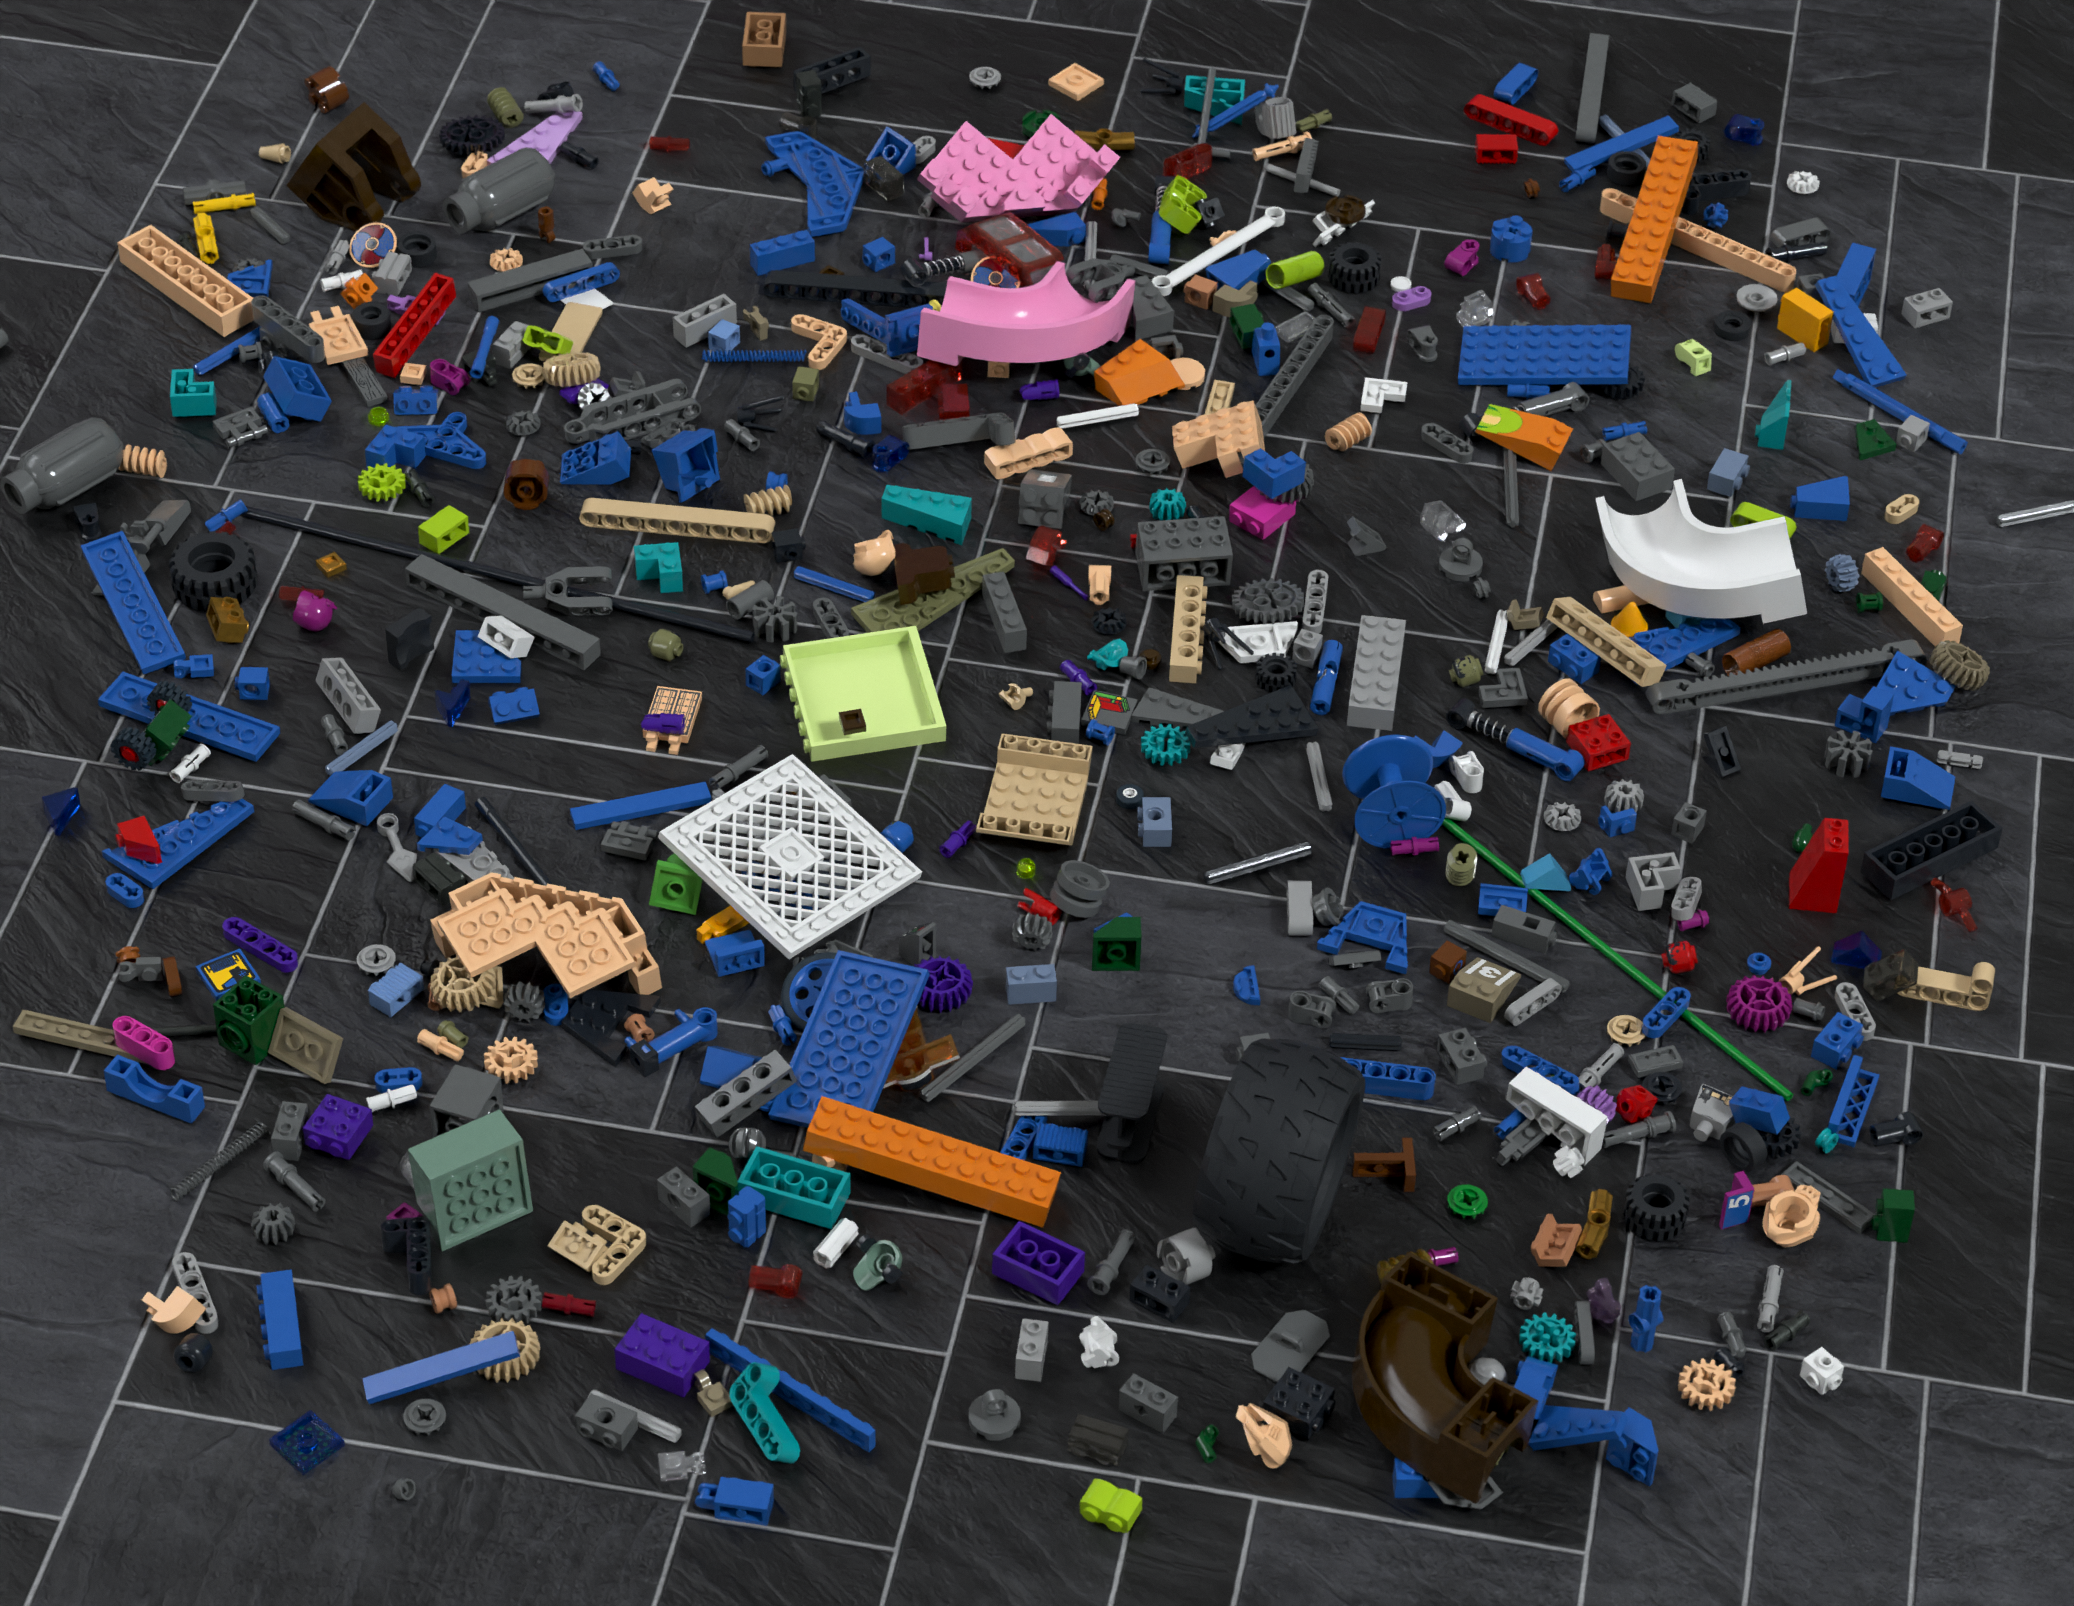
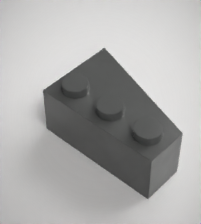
M1145 275L1131 279L1135 280L1131 315L1135 341L1173 331L1174 310L1148 276Z

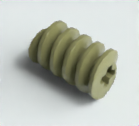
M499 87L488 94L487 103L504 128H514L522 122L523 113L510 92L503 87Z
M1464 843L1456 844L1448 853L1445 875L1449 883L1454 886H1466L1474 879L1477 853L1472 846Z

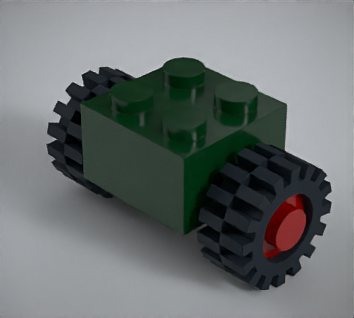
M168 681L159 682L147 697V706H151L149 710L155 712V717L145 730L139 733L137 728L133 730L132 727H125L110 745L112 748L110 750L114 753V758H119L118 762L120 764L122 762L125 763L124 767L128 768L131 766V770L135 771L137 769L141 771L148 764L152 766L157 760L162 762L178 743L180 737L189 729L190 726L187 722L192 717L188 713L192 708L191 697L186 696V690H180L182 688L180 685L176 687L174 682L170 684Z

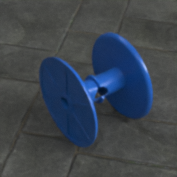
M1405 735L1381 736L1360 745L1347 758L1343 767L1342 777L1350 793L1362 799L1355 813V828L1359 836L1367 843L1380 848H1391V840L1412 839L1411 837H1417V839L1428 838L1443 823L1446 815V803L1438 790L1426 784L1433 769V757L1429 748L1423 742Z

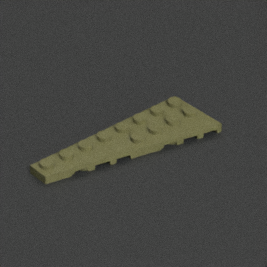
M1004 548L954 567L955 578H951L952 586L949 589L918 594V599L915 602L904 605L900 604L899 592L895 590L852 607L851 615L867 633L916 626L917 630L920 631L981 590L982 575L998 572L1006 573L1014 568L1015 560Z

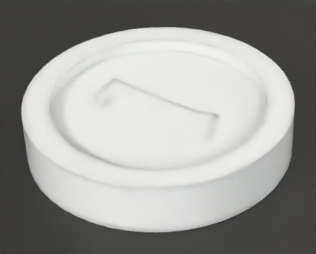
M1395 277L1391 280V288L1396 292L1411 289V281L1406 277Z

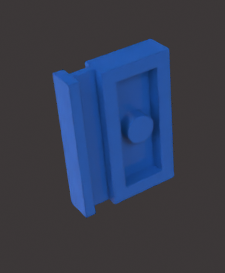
M1481 883L1478 914L1496 916L1501 905L1526 912L1528 888Z

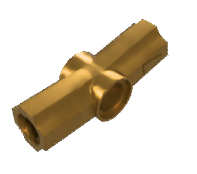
M1099 129L1096 132L1075 131L1074 133L1097 153L1104 144L1112 151L1135 149L1134 132L1113 133L1109 129Z
M1598 1189L1595 1192H1591L1587 1222L1576 1246V1252L1582 1258L1589 1260L1596 1258L1603 1241L1608 1235L1613 1195L1609 1194L1607 1190Z

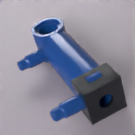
M702 1007L694 1012L693 1018H690L685 1012L677 1009L674 1015L682 1024L649 1042L645 1039L636 1042L631 1037H626L624 1042L630 1049L631 1064L644 1077H647L658 1071L659 1064L699 1041L707 1042L713 1040L718 1034L717 1013L715 1010Z

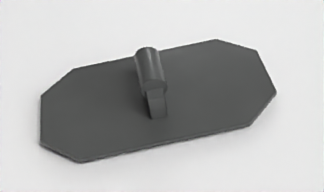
M1306 1310L1286 1313L1252 1352L1251 1357L1254 1371L1275 1382L1279 1381L1288 1367L1301 1372L1330 1338L1327 1321Z

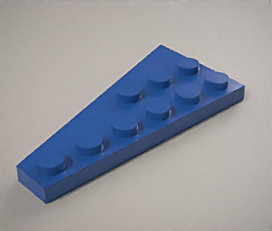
M1711 618L1701 620L1700 624L1692 626L1685 623L1680 624L1679 628L1671 630L1668 627L1638 632L1635 633L1634 637H1629V639L1667 666L1664 670L1666 671L1684 662L1686 658L1690 659L1688 655L1691 652L1699 655L1740 635V627L1729 618Z
M244 799L234 802L221 801L211 805L210 810L201 814L198 812L190 814L189 819L181 822L175 820L153 829L152 832L160 846L162 863L155 864L127 856L123 847L114 850L110 848L103 850V858L151 889H154L254 813V805Z

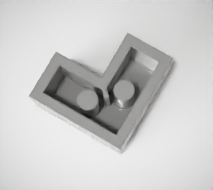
M1674 852L1631 857L1628 859L1626 880L1639 911L1662 908L1664 890L1678 888L1681 868Z

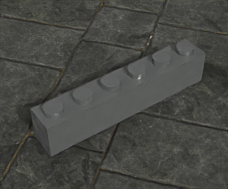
M579 249L469 281V299L476 310L482 312L543 294L542 291L545 284L592 268V261L583 249Z

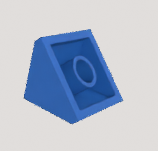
M886 126L866 161L895 180L916 168V145Z
M708 1046L700 1084L720 1089L722 1085L736 1078L742 1071L760 1061L762 1057L719 1046Z

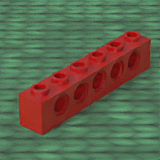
M434 273L373 353L377 373L393 378L397 376L456 298L453 278Z

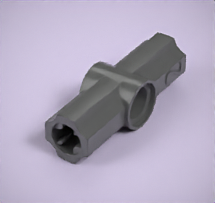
M210 180L205 185L184 187L185 206L193 205L194 201L231 197V194L236 196L245 195V182L243 180L221 183L218 180Z

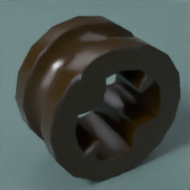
M1102 509L1093 516L1095 525L1102 531L1115 524L1112 513L1107 509Z

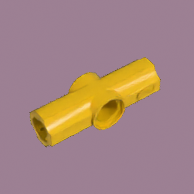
M205 212L198 213L193 218L200 258L206 264H213L219 259L211 216L206 215Z

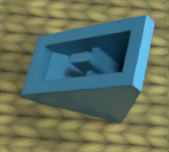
M1550 853L1521 870L1520 874L1525 888L1559 891L1571 890L1566 872Z

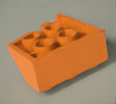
M1141 339L1094 371L1096 390L1118 406L1134 403L1139 405L1147 402L1148 398L1159 394L1161 397L1166 395L1168 390L1176 387L1178 390L1185 388L1184 382L1171 361Z

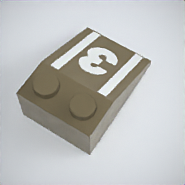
M1477 957L1462 968L1449 985L1447 1006L1491 1023L1520 980L1521 974Z

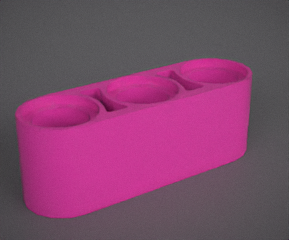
M121 1016L115 1019L113 1031L116 1045L119 1048L159 1070H166L174 1065L173 1045L169 1038L132 1017Z

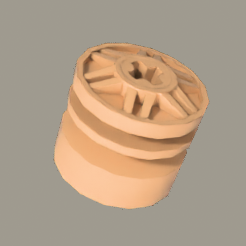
M1562 679L1554 683L1543 694L1539 702L1538 711L1549 724L1553 725L1567 739L1569 725L1598 717L1600 707L1591 696L1584 693V690L1575 681Z

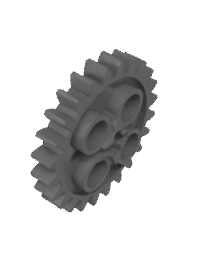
M1262 578L1261 582L1253 580V584L1246 582L1245 587L1239 586V590H1235L1234 595H1232V609L1235 610V614H1239V618L1246 617L1247 622L1253 619L1255 624L1259 621H1262L1263 624H1266L1267 621L1275 624L1276 620L1284 622V618L1291 620V615L1298 616V612H1302V607H1304V593L1301 592V588H1297L1296 584L1290 585V581L1282 583V579L1274 581L1271 578L1269 581H1265Z

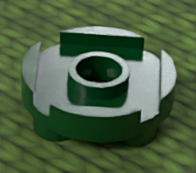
M1036 110L1031 111L1023 117L1022 133L1032 137L1050 114L1059 121L1060 117L1049 110H1042V113H1036Z

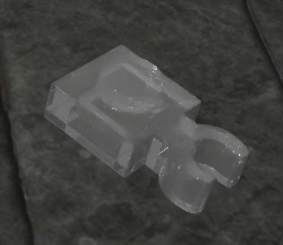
M685 1451L658 1454L661 1481L688 1479L687 1472H692L696 1475L706 1473L705 1464H696L704 1462L703 1452L693 1453L690 1457H685Z

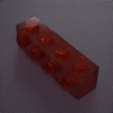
M963 359L957 366L929 360L888 384L887 406L902 415L963 378Z

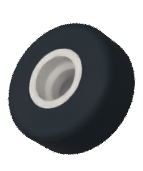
M1126 784L1118 788L1116 802L1120 807L1136 809L1142 805L1144 793L1140 787Z

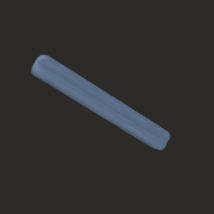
M388 721L325 766L327 775L331 776L334 772L343 771L398 731L397 724L393 721Z

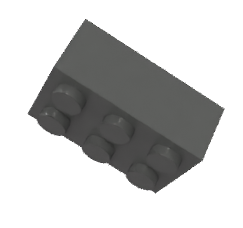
M1640 432L1603 444L1601 465L1635 501L1672 489L1675 468Z

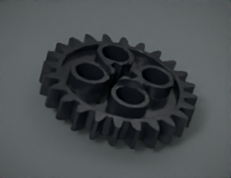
M467 115V118L460 116L459 120L452 119V123L446 122V126H442L439 136L442 147H446L447 151L451 150L452 153L458 151L459 155L464 152L470 155V153L474 152L477 155L478 151L485 153V150L493 151L492 147L498 148V144H502V140H505L504 126L498 122V119L493 120V117L486 119L485 115L482 117H478V115L470 117Z

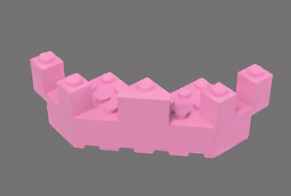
M1050 114L1017 156L1011 159L971 124L965 121L936 158L932 159L917 180L933 192L930 196L961 223L1069 214L1077 211L1120 157L1105 144L1097 153Z

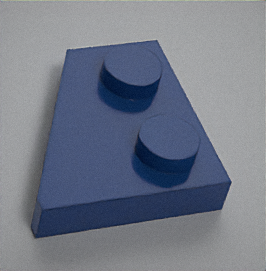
M266 260V264L255 268L252 265L242 271L232 272L228 274L227 280L251 297H268L273 267L272 260Z

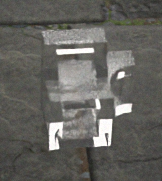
M1483 290L1464 297V302L1461 303V310L1456 313L1458 322L1464 328V326H1480L1494 320L1492 301Z

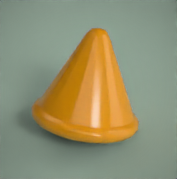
M1635 602L1628 603L1611 621V626L1628 638L1634 637L1635 633L1648 630V624Z

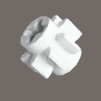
M1566 1145L1555 1153L1557 1158L1553 1160V1164L1561 1176L1568 1174L1572 1178L1583 1170L1580 1165L1584 1164V1159L1577 1148L1574 1147L1569 1150Z

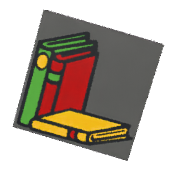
M1094 690L1081 719V725L1088 727L1090 721L1096 719L1098 723L1105 726H1114L1115 733L1125 735L1131 722V715L1137 707L1138 699Z

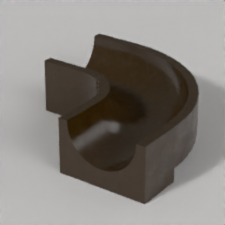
M1408 1252L1383 1277L1381 1290L1372 1299L1365 1311L1353 1359L1352 1384L1354 1395L1361 1414L1372 1432L1397 1458L1428 1479L1477 1504L1482 1497L1484 1487L1495 1464L1508 1445L1521 1452L1528 1446L1539 1400L1493 1376L1484 1385L1467 1368V1365L1488 1342L1498 1298Z

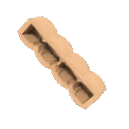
M1052 428L1043 434H1033L1023 440H1015L1016 443L989 448L984 452V464L996 479H1004L1014 473H1023L1033 467H1042L1052 461H1061L1073 455V442L1062 428Z

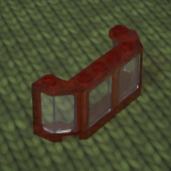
M1012 212L971 224L957 231L956 250L963 253L971 251L972 247L976 246L1020 282L1019 288L1037 284L1046 276L1057 261L1064 260L1062 252Z

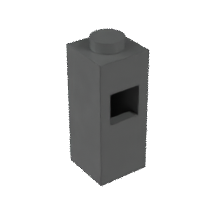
M1501 905L1493 921L1491 937L1546 954L1549 946H1554L1557 932H1554L1555 921Z

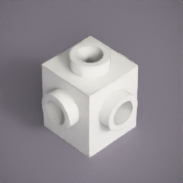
M1821 1347L1803 1359L1800 1376L1810 1387L1823 1395L1830 1389L1835 1390L1841 1384L1844 1366L1836 1357H1833Z

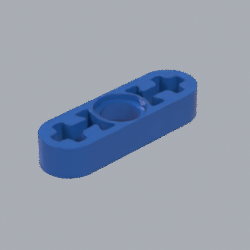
M1682 987L1672 988L1644 1017L1642 1033L1649 1038H1659L1689 1007L1690 992ZM1669 1010L1672 1014L1664 1015L1660 1011Z

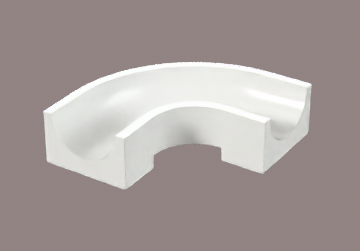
M1682 479L1673 481V491L1669 499L1661 507L1647 514H1621L1607 504L1604 496L1595 498L1609 563L1622 583L1646 602L1673 613L1701 618H1737L1761 614L1763 624L1807 614L1801 574L1799 569L1796 570L1785 516L1731 528L1707 525L1699 521L1691 513Z

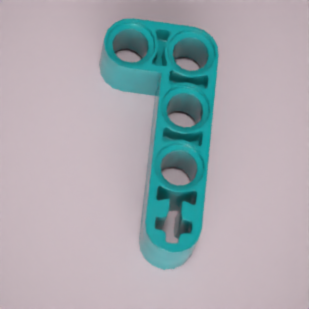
M752 1362L732 1384L729 1392L730 1400L769 1460L789 1464L794 1463L800 1455V1446L768 1397L779 1382V1370L775 1366Z

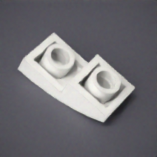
M1246 743L1218 746L1211 756L1210 764L1232 770Z

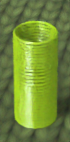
M1310 251L1272 263L1266 270L1267 282L1272 288L1281 289L1318 277L1323 273L1324 261L1319 253Z

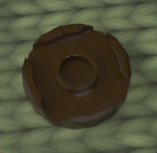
M1343 195V198L1339 199L1336 196L1326 203L1325 213L1327 218L1335 223L1353 224L1364 218L1366 206H1364V202L1355 196Z

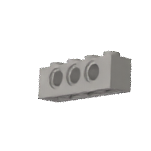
M323 658L316 677V683L353 733L374 732L381 711L379 706L343 658Z

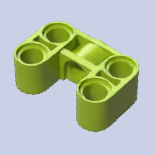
M1178 175L1164 190L1158 213L1166 222L1181 232L1189 234L1201 219V214L1194 208V202L1203 198L1207 199V196L1199 187Z

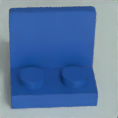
M750 930L705 941V946L718 977L765 966L762 940L755 941Z

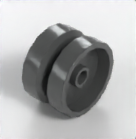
M1076 860L1066 861L1060 867L1057 880L1050 891V898L1059 909L1068 914L1083 918L1093 917L1100 909L1102 898L1107 893L1110 881L1100 869L1091 864Z

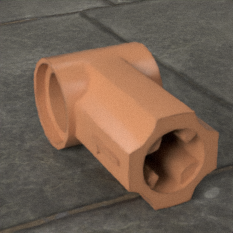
M1778 1175L1772 1178L1769 1183L1753 1185L1755 1190L1751 1207L1765 1206L1772 1197L1780 1194V1192L1783 1193L1786 1190L1795 1192L1790 1178L1786 1175Z

